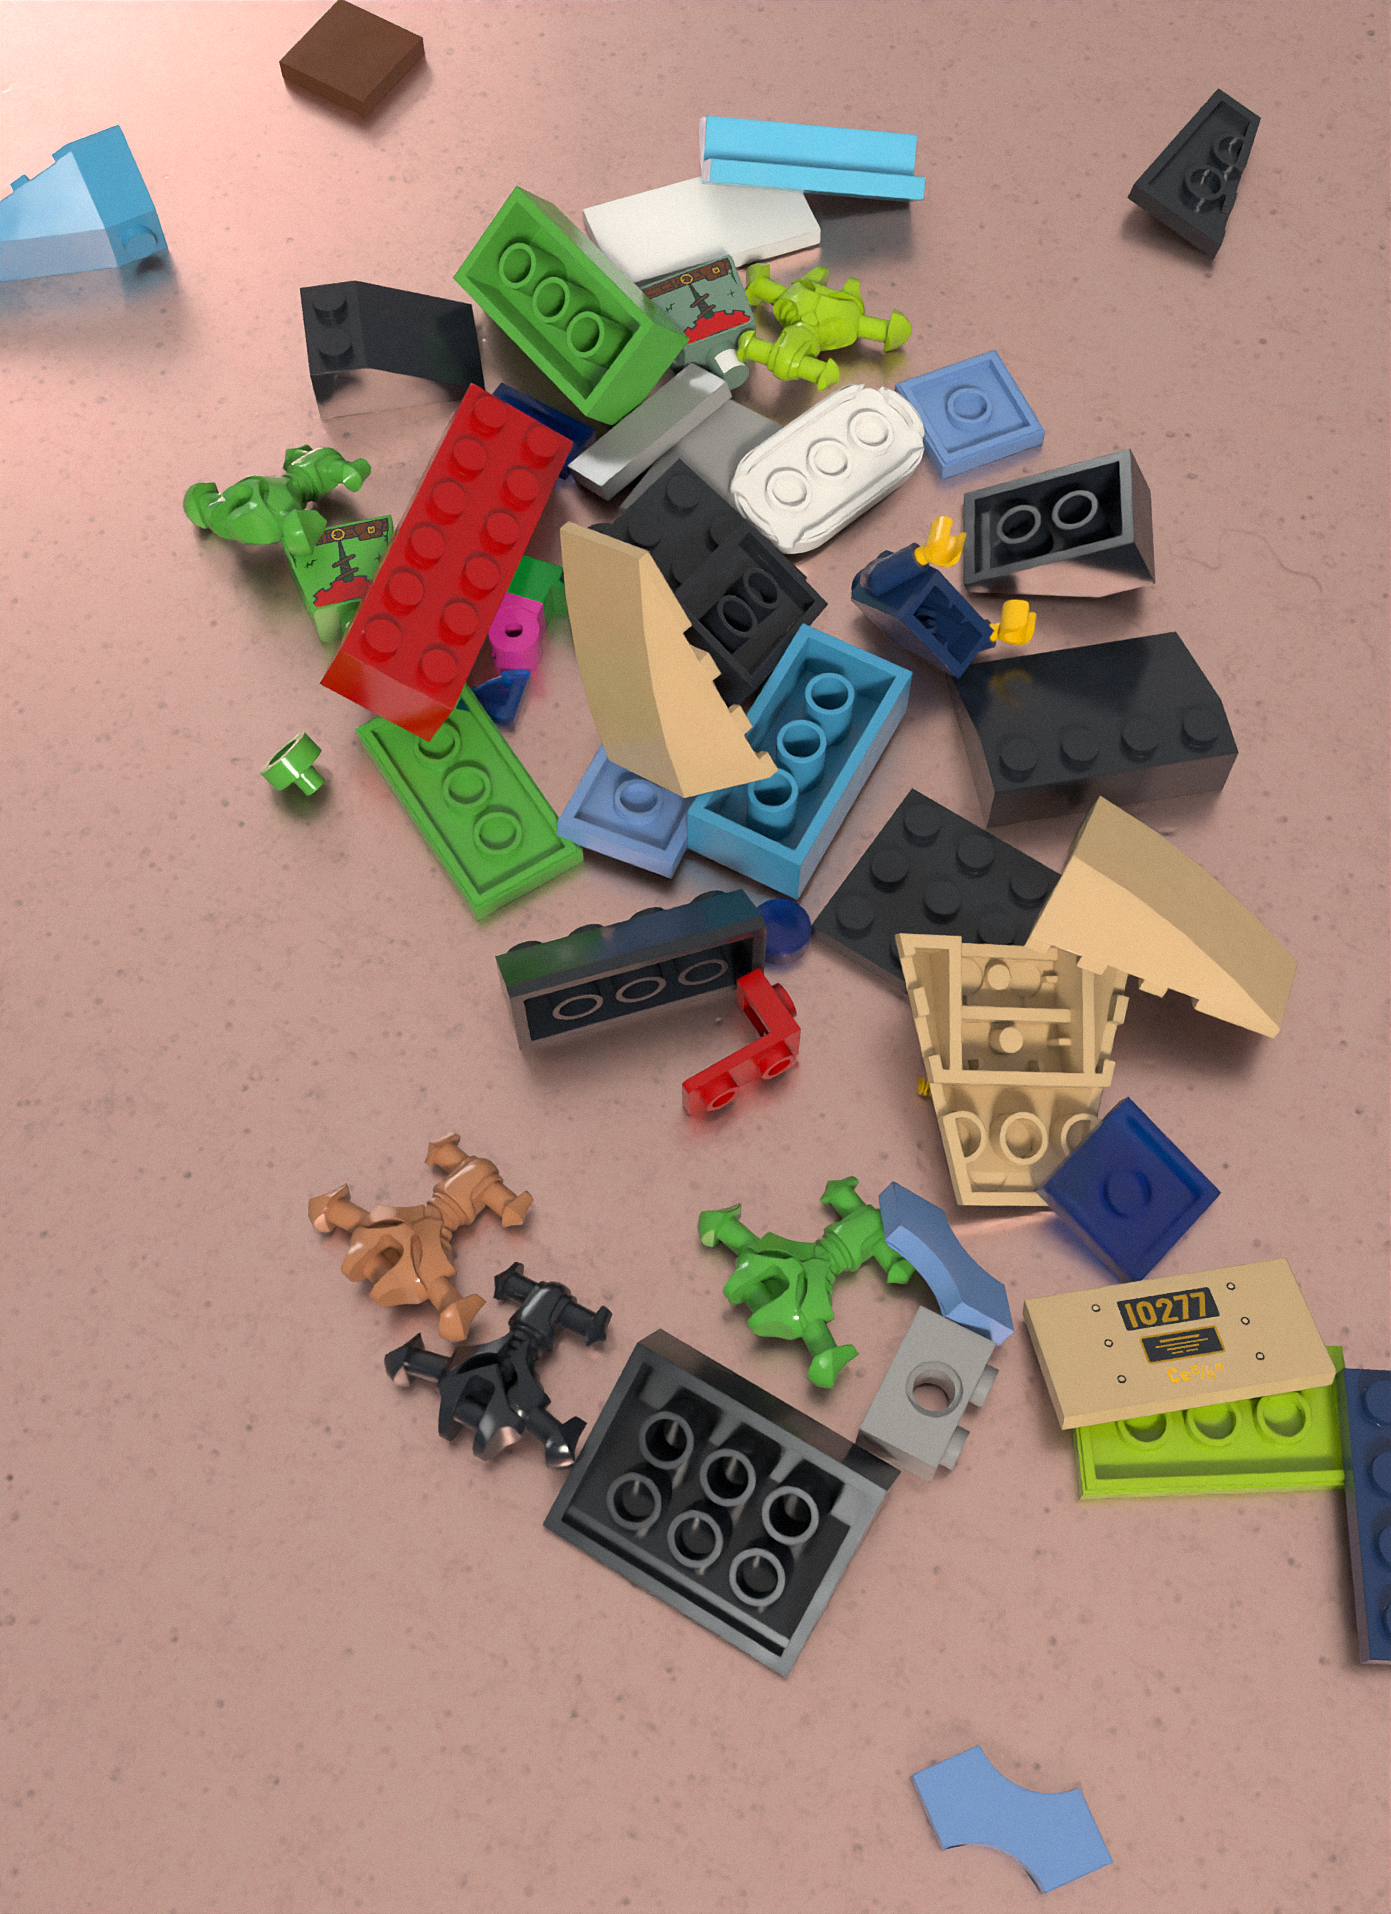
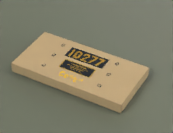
M1286 1257L1024 1300L1022 1314L1061 1430L1332 1385L1337 1372Z

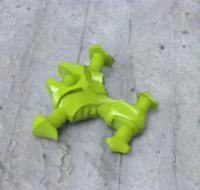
M756 263L749 266L746 273L747 286L744 291L750 306H758L762 301L771 304L776 319L784 329L780 332L775 344L757 338L755 331L744 332L738 339L736 356L738 361L743 364L749 359L766 365L767 369L773 372V376L779 380L791 381L792 379L799 380L802 378L817 384V391H823L827 387L838 383L840 372L838 366L831 358H829L827 363L816 359L819 352L849 346L855 342L857 337L885 343L884 354L887 351L896 350L908 341L912 334L911 323L902 312L893 309L890 321L865 315V305L860 293V280L850 277L841 291L826 287L830 270L817 266L806 275L793 281L790 287L787 288L770 279V264Z

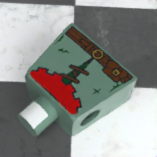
M730 254L639 288L690 338L669 366L676 375L690 363H693L725 380L729 390L741 386L748 379L750 369L746 363L739 362L736 356L738 339L744 332H756V324L738 271Z

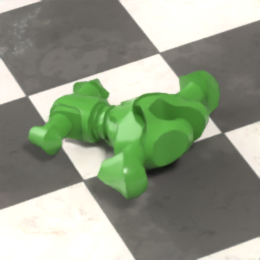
M306 444L298 448L285 450V460L282 469L286 471V474L281 477H276V475L264 477L249 476L230 486L222 493H219L215 482L196 483L189 486L185 493L183 508L186 516L192 523L205 529L210 528L214 533L223 538L237 540L239 543L248 545H270L280 542L281 538L284 537L290 553L296 556H310L313 554L316 543L324 534L327 520L316 510H305L308 505L307 502L318 501L339 484H344L352 492L359 491L366 478L371 474V466L367 460L362 458L353 462L346 461L333 448L320 447L313 450L311 446Z
M849 1176L842 1180L827 1181L820 1201L828 1206H833L843 1219L825 1227L822 1238L814 1243L793 1241L769 1231L759 1238L739 1221L741 1217V1203L723 1209L702 1211L699 1214L697 1230L703 1245L714 1248L722 1241L738 1255L735 1259L736 1270L723 1288L724 1296L730 1304L746 1303L753 1313L747 1321V1327L754 1334L761 1337H779L788 1340L802 1337L813 1358L807 1379L817 1387L832 1389L841 1370L848 1362L859 1355L852 1344L837 1346L827 1326V1323L834 1320L831 1299L834 1291L831 1285L836 1280L835 1275H840L842 1271L849 1270L852 1273L857 1271L861 1264L872 1256L888 1273L887 1283L907 1284L916 1270L902 1255L886 1245L881 1211L878 1208L875 1209L871 1204L866 1205L854 1189L857 1187L859 1180L854 1176Z

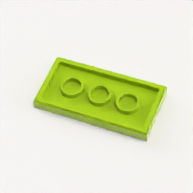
M1342 1345L1326 1346L1337 1374L1343 1368H1346ZM1336 1376L1332 1385L1071 1428L1079 1500L1345 1489Z

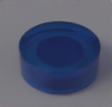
M772 899L759 905L757 909L763 915L767 926L765 962L783 965L792 963L802 957L807 951L811 939V921L804 908L787 899Z

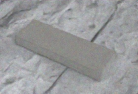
M690 363L567 465L573 479L605 500H610L732 397L727 382Z

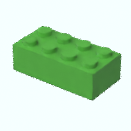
M517 185L453 277L585 416L612 426H616L641 405L690 339L553 203Z

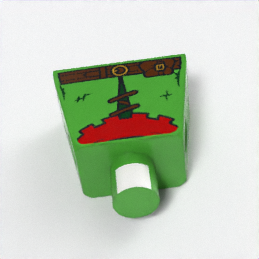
M391 514L325 528L324 534L316 543L313 554L310 556H296L290 553L284 537L281 538L292 579L320 641L329 643L342 639L395 531Z

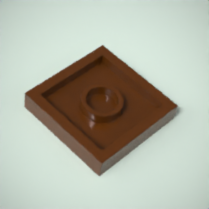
M338 0L279 61L283 78L366 118L425 54L423 37L352 3Z

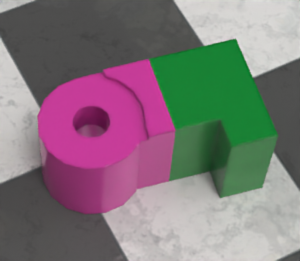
M526 555L522 556L488 632L492 647V659L499 671L511 676H522L534 671L542 661V639L554 612L569 617L565 584L559 580L563 571L562 566Z

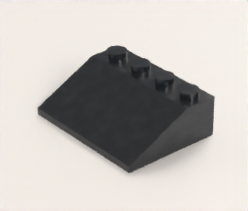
M1176 631L974 663L967 667L959 679L945 672L986 828L1088 812L1099 796H1102L1118 807L1221 790L1224 788L1239 753L1222 700Z
M660 1328L637 1342L575 1461V1467L571 1469L543 1526L787 1678L902 1471Z

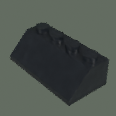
M743 889L728 893L715 890L700 894L688 904L666 910L661 907H651L635 913L626 921L607 926L588 924L575 929L567 937L545 943L526 941L513 946L507 953L495 956L519 1049L736 990L737 980L758 968L764 974L767 926L763 915Z

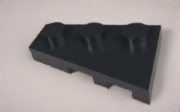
M1218 88L1134 183L1127 198L1214 259L1225 236L1228 217L1235 204L1238 185L1247 165L1261 117Z

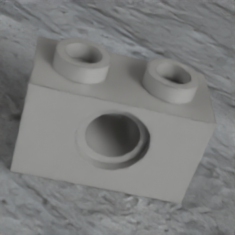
M920 1305L859 1427L855 1444L928 1482H931L939 1464L952 1470L970 1431L958 1426L966 1406L970 1402L982 1408L999 1372L998 1369L987 1364L996 1343ZM924 1383L938 1385L946 1392L950 1405L941 1411L926 1410L915 1400L913 1389Z

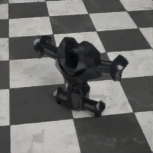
M514 1262L507 1270L494 1276L495 1290L493 1298L497 1300L511 1299L521 1305L508 1321L510 1326L509 1332L505 1336L489 1343L474 1346H458L451 1357L425 1350L421 1333H417L404 1345L385 1355L384 1365L386 1374L399 1387H411L416 1377L436 1382L435 1390L441 1399L438 1418L439 1436L451 1442L464 1426L476 1432L472 1448L474 1456L484 1461L490 1460L506 1446L519 1441L529 1432L545 1446V1459L548 1469L557 1471L571 1469L575 1467V1449L587 1422L575 1416L565 1423H561L546 1410L551 1404V1400L544 1392V1387L540 1383V1375L536 1372L538 1366L536 1361L546 1351H553L557 1344V1339L565 1328L584 1337L587 1347L606 1341L608 1325L613 1314L604 1305L600 1307L597 1313L577 1303V1298L571 1294L570 1289L560 1282L540 1281L538 1283L524 1276V1265Z

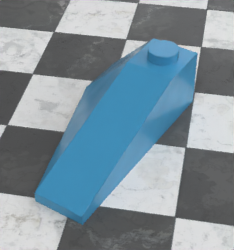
M119 124L64 145L52 154L55 163L31 180L25 174L10 184L13 192L0 201V282L117 268L168 248L156 208Z

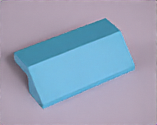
M705 116L699 120L702 184L915 202L924 200L926 177L914 176L918 136L915 134Z

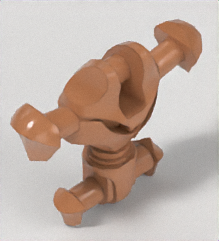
M454 1132L441 1139L429 1142L428 1154L424 1163L431 1166H440L449 1175L434 1186L433 1198L427 1201L426 1207L424 1204L411 1207H394L378 1204L372 1212H369L350 1202L351 1194L347 1183L335 1190L309 1199L308 1217L312 1226L319 1232L330 1233L338 1225L352 1233L350 1238L352 1244L343 1260L341 1272L351 1282H360L368 1278L375 1285L370 1292L372 1301L379 1306L391 1307L401 1304H420L429 1298L440 1313L439 1336L450 1342H466L472 1321L487 1301L478 1294H471L463 1298L452 1284L451 1280L457 1276V1272L452 1266L453 1258L450 1255L452 1247L449 1242L453 1236L451 1233L456 1231L459 1225H464V1223L470 1225L475 1220L476 1215L486 1205L502 1217V1227L522 1225L527 1210L534 1199L528 1191H524L517 1196L503 1184V1178L499 1175L498 1168L492 1161L486 1158H478L475 1155L469 1156L458 1147L461 1136Z

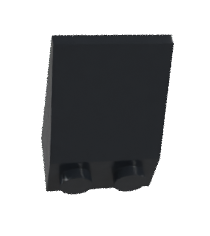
M356 280L300 288L310 378L321 420L461 401L471 383L485 390L472 304Z
M1131 449L964 493V532L967 533L964 543V586L968 592L1102 597L1156 584L1151 490Z
M747 519L740 523L673 591L692 624L683 634L690 645L708 652L721 672L713 682L728 708L733 704L739 705L760 686L779 663L801 625L804 623L810 626L828 605L817 591Z

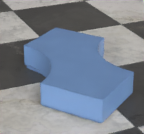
M892 1181L878 1195L886 1245L902 1255L921 1274L936 1296L942 1315L945 1318L1000 1346L1015 1332L1005 1285L988 1274L966 1252L954 1235L944 1210Z
M980 1745L910 1776L941 1850L969 1844L998 1850L1024 1868L1041 1894L1048 1893L1113 1863L1080 1788L1061 1793H1040L1022 1788L1005 1778L995 1769L985 1756Z

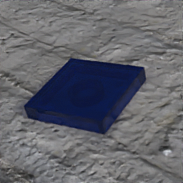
M1129 1097L1120 1100L1034 1190L1123 1283L1142 1281L1221 1194L1220 1190Z

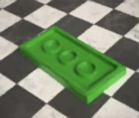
M465 683L453 711L430 742L381 716H377L355 728L357 738L477 921L584 862L583 851L579 845L575 844L572 840L561 836L557 837L559 816L467 683Z

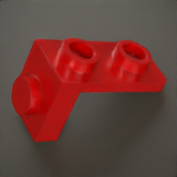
M760 968L737 980L736 1004L758 1039L682 1083V1104L689 1115L703 1108H706L707 1111L722 1108L739 1094L740 1087L759 1076H762L763 1079H771L781 1074L794 1063L795 1056L799 1054L801 1028L794 1019L797 1016L794 1003L781 984L776 983L771 986Z

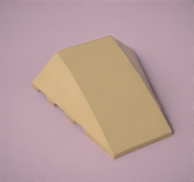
M570 521L560 528L565 595L575 654L589 708L608 760L683 798L767 779L775 774L778 768L769 753L766 751H760L759 753L753 751L744 734L753 726L741 706L733 704L728 708L717 691L713 680L721 672L708 652L690 645L683 633L692 624L649 551Z
M1099 796L1079 825L1067 852L1070 854V858L1060 879L1040 911L1024 947L1044 955L1047 954L1051 945L1078 955L1076 958L1077 967L1099 975H1103L1107 966L1139 977L1138 989L1159 997H1163L1168 988L1191 996L1194 1010L1275 1038L1281 1029L1298 962L1260 920L1204 868L1155 830L1102 796Z
M896 934L895 940L957 1205L1085 1206L1103 1119L1098 1118L1104 1088L1111 1086L1115 1062L1110 1060L1117 1025L1124 1024L1129 997L1124 996L1128 973L1107 966L1103 975L1076 966L1077 954L1058 947H1050L1047 954L1044 955L1024 946L962 943V936Z

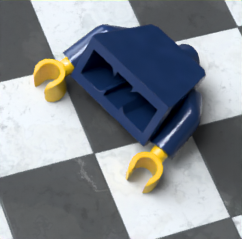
M941 516L933 519L924 545L920 546L917 543H912L895 553L885 550L876 559L869 562L864 569L860 570L852 581L851 601L894 643L959 679L978 652L996 647L997 640L1021 646L1029 643L1034 635L1037 614L1029 612V603L1027 601L1009 600L1002 606L1000 622L991 624L988 619L984 620L938 569L929 566V563L939 567H953L957 564L967 536L966 532H962L957 536H949L953 519L948 516Z

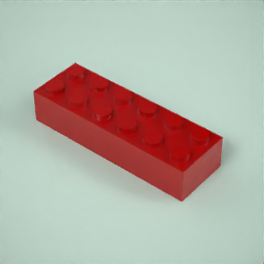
M471 383L451 416L320 684L430 742L457 703L574 442Z

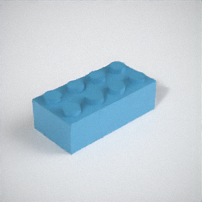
M803 623L746 715L753 727L744 734L753 751L757 753L760 751L768 752L778 771L767 779L697 795L687 812L688 849L798 900L906 713L913 672Z

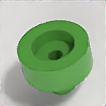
M302 731L273 754L260 770V774L276 791H281L294 782L309 796L325 781L312 766L322 749Z

